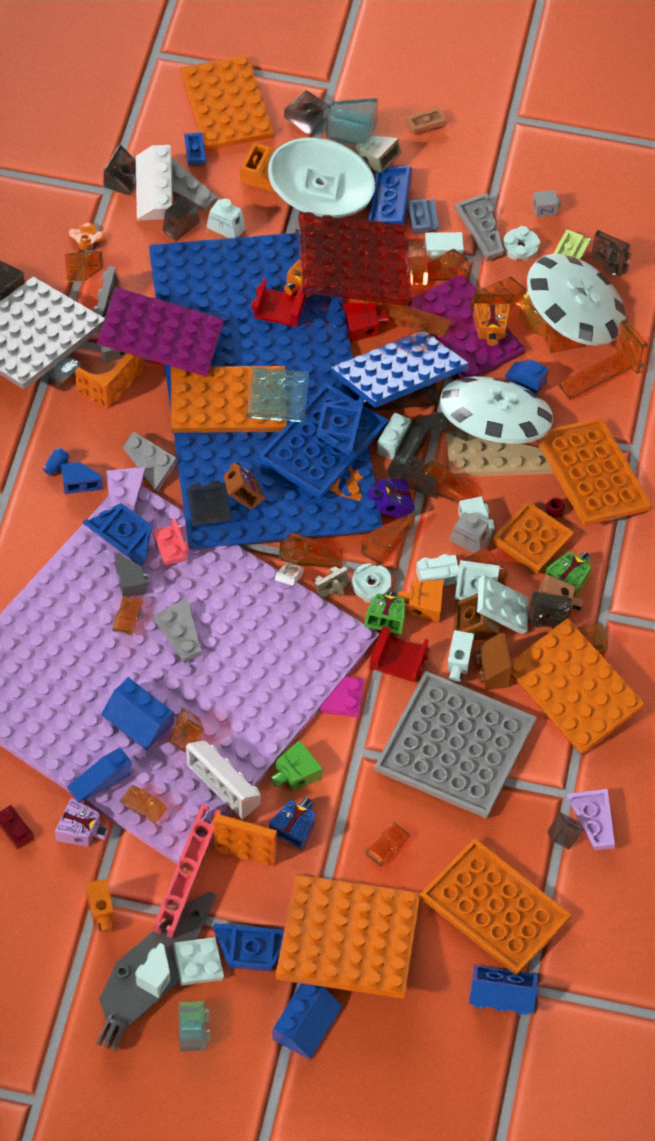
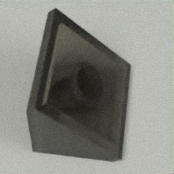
M121 144L117 146L103 170L104 187L129 195L136 185V159Z

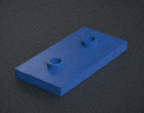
M411 166L388 167L383 173L376 171L375 190L371 199L368 218L369 228L404 226L412 177Z

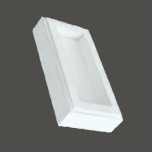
M286 562L276 573L274 580L293 586L303 575L305 568Z

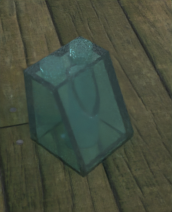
M378 99L332 101L329 108H326L324 112V118L326 119L323 130L326 131L325 138L354 146L359 142L365 143L371 137L377 123Z

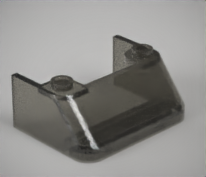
M442 412L422 416L413 421L387 469L389 479H406L410 489L434 499L438 498V481L422 475L424 463L421 459L417 458L431 430L441 431L466 442L469 440V433L455 426Z

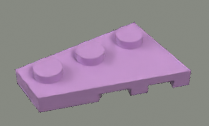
M145 467L107 471L111 509L113 506L122 503L135 512L142 479L145 475Z
M608 789L566 794L594 851L615 848Z

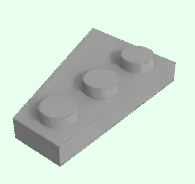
M108 266L107 272L104 271L102 276L103 287L99 289L97 295L99 300L98 306H95L93 312L103 318L106 317L111 303L109 299L113 297L115 285H118L120 281L115 267Z

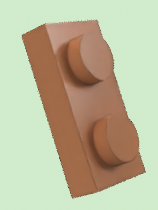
M438 107L408 116L406 122L412 133L416 134L446 125V118Z

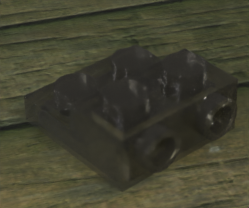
M597 230L594 235L591 258L597 262L604 263L605 271L621 277L622 274H626L629 268L627 262L631 257V252H629L631 244Z
M212 481L209 482V485L202 486L201 483H195L186 488L192 527L231 522L225 483Z

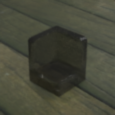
M560 812L547 833L553 842L566 849H570L583 829L577 820Z

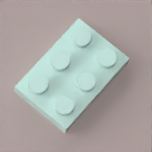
M485 575L480 577L477 612L520 634L526 633L528 628L529 598Z

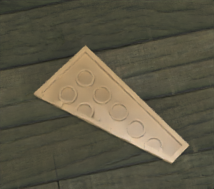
M445 427L449 477L554 474L543 452L538 447L525 444L493 442L473 436L461 429Z

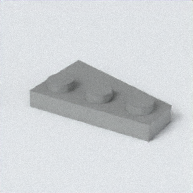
M135 432L131 434L123 446L137 467H145L144 476L157 492L179 461L173 455Z
M188 598L153 615L154 622L183 663L201 655V648Z

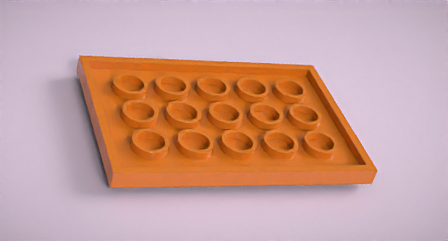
M248 55L180 67V73L198 130L202 132L205 150L274 137V131Z
M285 366L210 367L207 377L171 367V433L281 432L287 426Z
M602 418L552 428L544 437L536 440L583 526L651 510L653 505Z
M568 618L511 661V676L581 756L645 707V703Z
M475 838L420 893V899L516 976L571 919L569 912Z

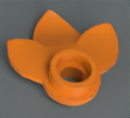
M86 223L80 229H70L69 236L72 240L76 241L80 249L89 250L93 247L94 243L104 240L105 233L97 232L94 224Z

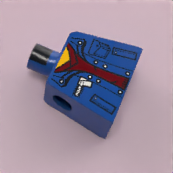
M306 797L300 804L289 801L270 820L269 829L276 830L277 837L304 850L315 824L316 814L311 811L314 802Z

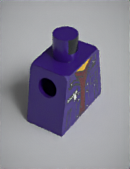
M382 479L374 488H370L368 491V498L375 500L380 513L405 520L415 510L406 479Z

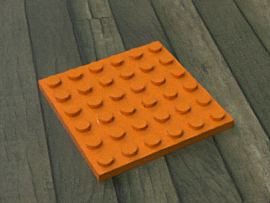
M295 874L275 979L404 999L420 893Z

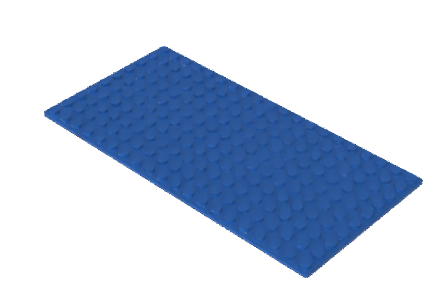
M325 230L163 243L149 246L155 299L224 319L210 367L273 366L275 363L278 366H285L287 425L326 383L352 399L359 400V395L331 373V367L351 360L353 356L332 239ZM304 254H307L330 274L329 286L306 297L297 327L254 318V310H251L253 299H257L256 289L258 285H261L263 278L267 279V289L285 292L284 286L287 285V272ZM164 364L171 412L172 366ZM280 432L173 433L176 457L179 460L177 464L189 548L196 549L382 531L381 513L377 509L375 500L368 498L369 489L376 486L369 446L351 465L353 472L359 469V475L364 477L361 481L356 480L361 494L360 501L335 495L333 491H328L319 499L258 461V456ZM233 463H240L242 467L255 476L266 498L252 510L228 495L223 476L230 470V466ZM347 470L340 477L341 481L338 489L345 496H351L352 494L348 491L349 485H345L346 481L351 477V470Z

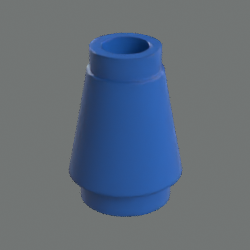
M60 447L56 450L54 449L42 468L43 471L52 476L61 468V464L68 463L69 454Z

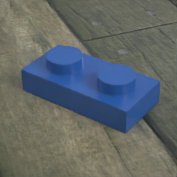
M202 132L184 134L188 166L206 164Z

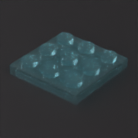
M252 367L247 418L305 422L309 372Z

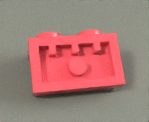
M176 519L171 520V526L153 530V536L164 566L187 560V552H190L187 540L183 541V529L181 525H177Z

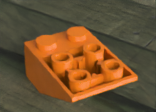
M254 142L240 167V182L276 193L268 176L269 162L275 150Z

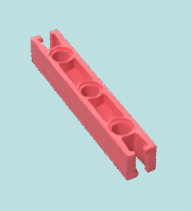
M201 804L153 925V932L160 934L162 919L166 918L173 921L172 926L168 925L166 928L168 930L167 937L169 938L174 936L214 835L213 821L211 824L201 821L209 809L208 806ZM216 809L211 820H214L216 814L221 815V811ZM204 832L206 836L200 837L197 833ZM189 868L192 872L185 873L182 869ZM174 905L178 909L172 911L169 910L167 906Z

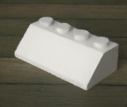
M154 145L136 155L137 221L173 219V212L170 209L173 205L172 153L170 145Z
M206 741L192 742L186 745L187 766L241 819H244L261 805L259 789L254 785L251 786L247 782L246 777L241 772H237L227 758L223 759L214 745L210 746Z

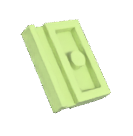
M566 230L554 254H564L582 260L590 245L591 238L586 239L583 238V235Z

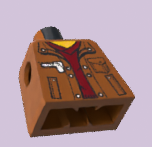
M233 463L230 466V470L224 474L223 477L228 495L250 510L266 499L255 476L242 467L240 463Z

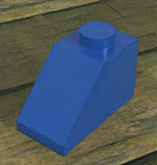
M534 360L515 362L506 373L505 378L538 394L547 382L549 368Z
M81 462L61 464L65 494L103 490L102 476Z

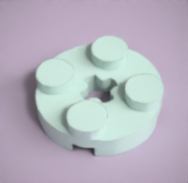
M520 226L518 229L509 231L504 236L503 249L509 258L528 261L533 259L538 253L540 240L527 227ZM518 243H524L525 246H518Z
M363 564L353 574V591L365 602H372L376 594L386 595L387 592H390L391 575L381 565ZM368 580H375L376 582L374 585L368 584Z

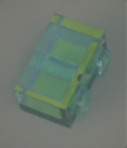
M205 1001L179 1002L180 1051L206 1050V1043L210 1042V1029H206L205 1022H210L209 1009H205Z

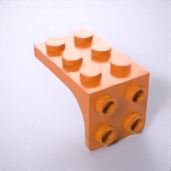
M127 353L112 370L104 374H91L78 367L75 370L78 393L83 397L90 398L95 404L108 409L114 401L116 402L120 398L121 393L131 386L133 380L142 374L144 370L143 358Z

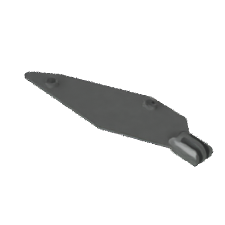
M208 892L186 903L173 938L167 937L168 930H166L168 925L172 926L173 921L166 919L160 924V929H162L160 934L152 931L116 962L99 998L106 1022L96 1042L97 1045L101 1046L105 1039L104 1047L109 1049L112 1045V1050L116 1052L126 1029L176 985L179 974L172 945L174 942L197 940L215 901V894L213 892ZM162 943L169 966L170 982L157 998L137 986L135 973L141 964L144 965L150 951L153 948L156 949Z

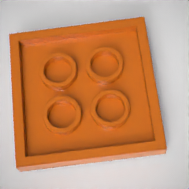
M527 501L494 535L492 543L536 574H539L573 538L574 532Z
M220 814L215 815L213 820L214 849L222 854L230 853L236 855L243 860L257 861L264 866L275 865L277 857L276 830Z

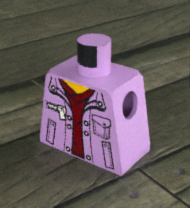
M72 798L55 830L56 841L86 847L90 846L94 837L105 840L108 834V828L100 826V814Z

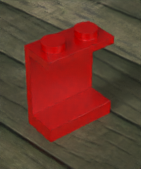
M263 278L261 285H258L256 289L257 299H253L251 310H254V318L297 327L306 301L307 287L299 286L297 295H288L286 292L267 289V279Z
M383 626L370 658V669L416 683L417 677L422 676L425 665H423L424 659L428 660L431 648H428L429 640L425 639L423 645L420 646L390 637L391 628Z

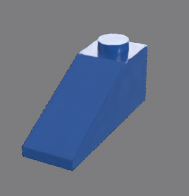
M119 747L99 759L69 784L67 789L76 801L81 803L130 776L132 761L122 748Z

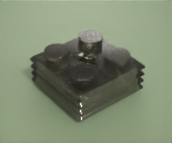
M305 90L284 109V118L308 134H312L332 116L333 107Z
M532 592L528 623L537 628L545 626L554 629L564 620L569 619L572 598Z

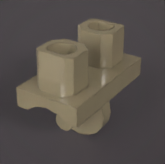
M336 566L331 568L328 572L329 575L324 578L320 575L313 578L317 595L323 599L334 593L342 596L344 594L343 588L351 584L348 577V569L345 566L341 569Z

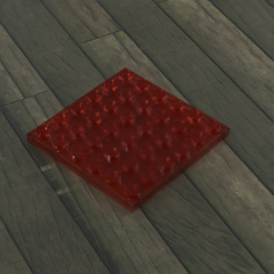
M299 212L302 293L404 306L412 305L407 225H394L382 221L349 217L333 218L331 215L319 217L315 216L312 212Z

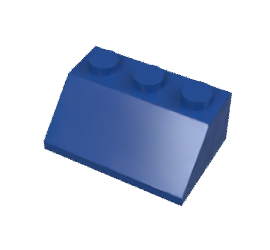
M129 677L113 691L101 713L105 719L146 751L174 725V712Z
M474 965L469 1004L477 1008L491 1007L501 1012L511 1010L521 1015L533 1014L538 974L520 972L516 976L507 969Z
M301 983L272 1029V1040L310 1060L342 1009V1005L325 987Z

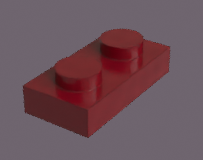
M12 805L0 811V828L16 849L34 839V834Z

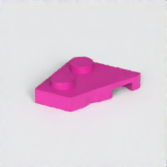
M344 676L321 705L320 713L359 718L365 679Z

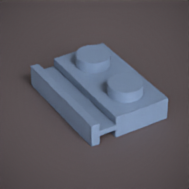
M431 198V200H408L412 232H431V230L435 229L439 231L434 198Z

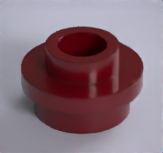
M552 498L546 504V511L551 516H560L565 511V504L560 498Z

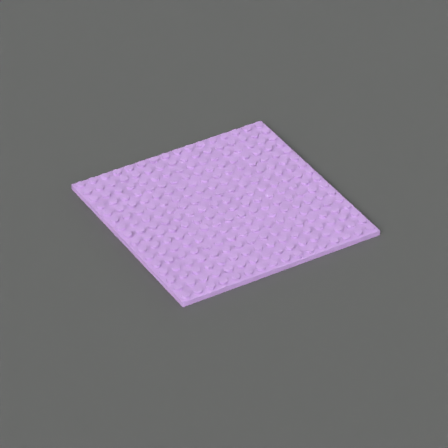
M141 486L135 513L153 527L145 564L142 568L143 574L147 573L149 585H146L145 594L123 598L115 567L114 554L129 558L82 524L0 613V746L68 792L67 786L103 756L121 747L132 761L130 776L83 802L178 864L201 804L209 807L205 817L201 819V821L208 824L212 823L211 817L216 809L221 811V815L231 817L235 813L187 766L186 745L199 741H206L210 746L214 745L219 751V755L223 759L227 758L232 763L233 768L246 777L247 782L251 786H257L318 713L321 705L344 676L347 677L376 643L380 634L371 628L364 627L363 623L296 582L292 586L274 580L278 570L238 545L189 548L190 552H187L186 561L164 566L153 536V530L171 526V520L176 519L177 525H181L183 529V541L187 540L188 542L184 512ZM109 496L92 513L88 520L98 516L100 512L111 509ZM188 598L201 648V655L183 663L154 622L153 615ZM127 677L131 678L174 712V725L147 751L101 715L113 691ZM204 832L197 833L200 837L206 836Z

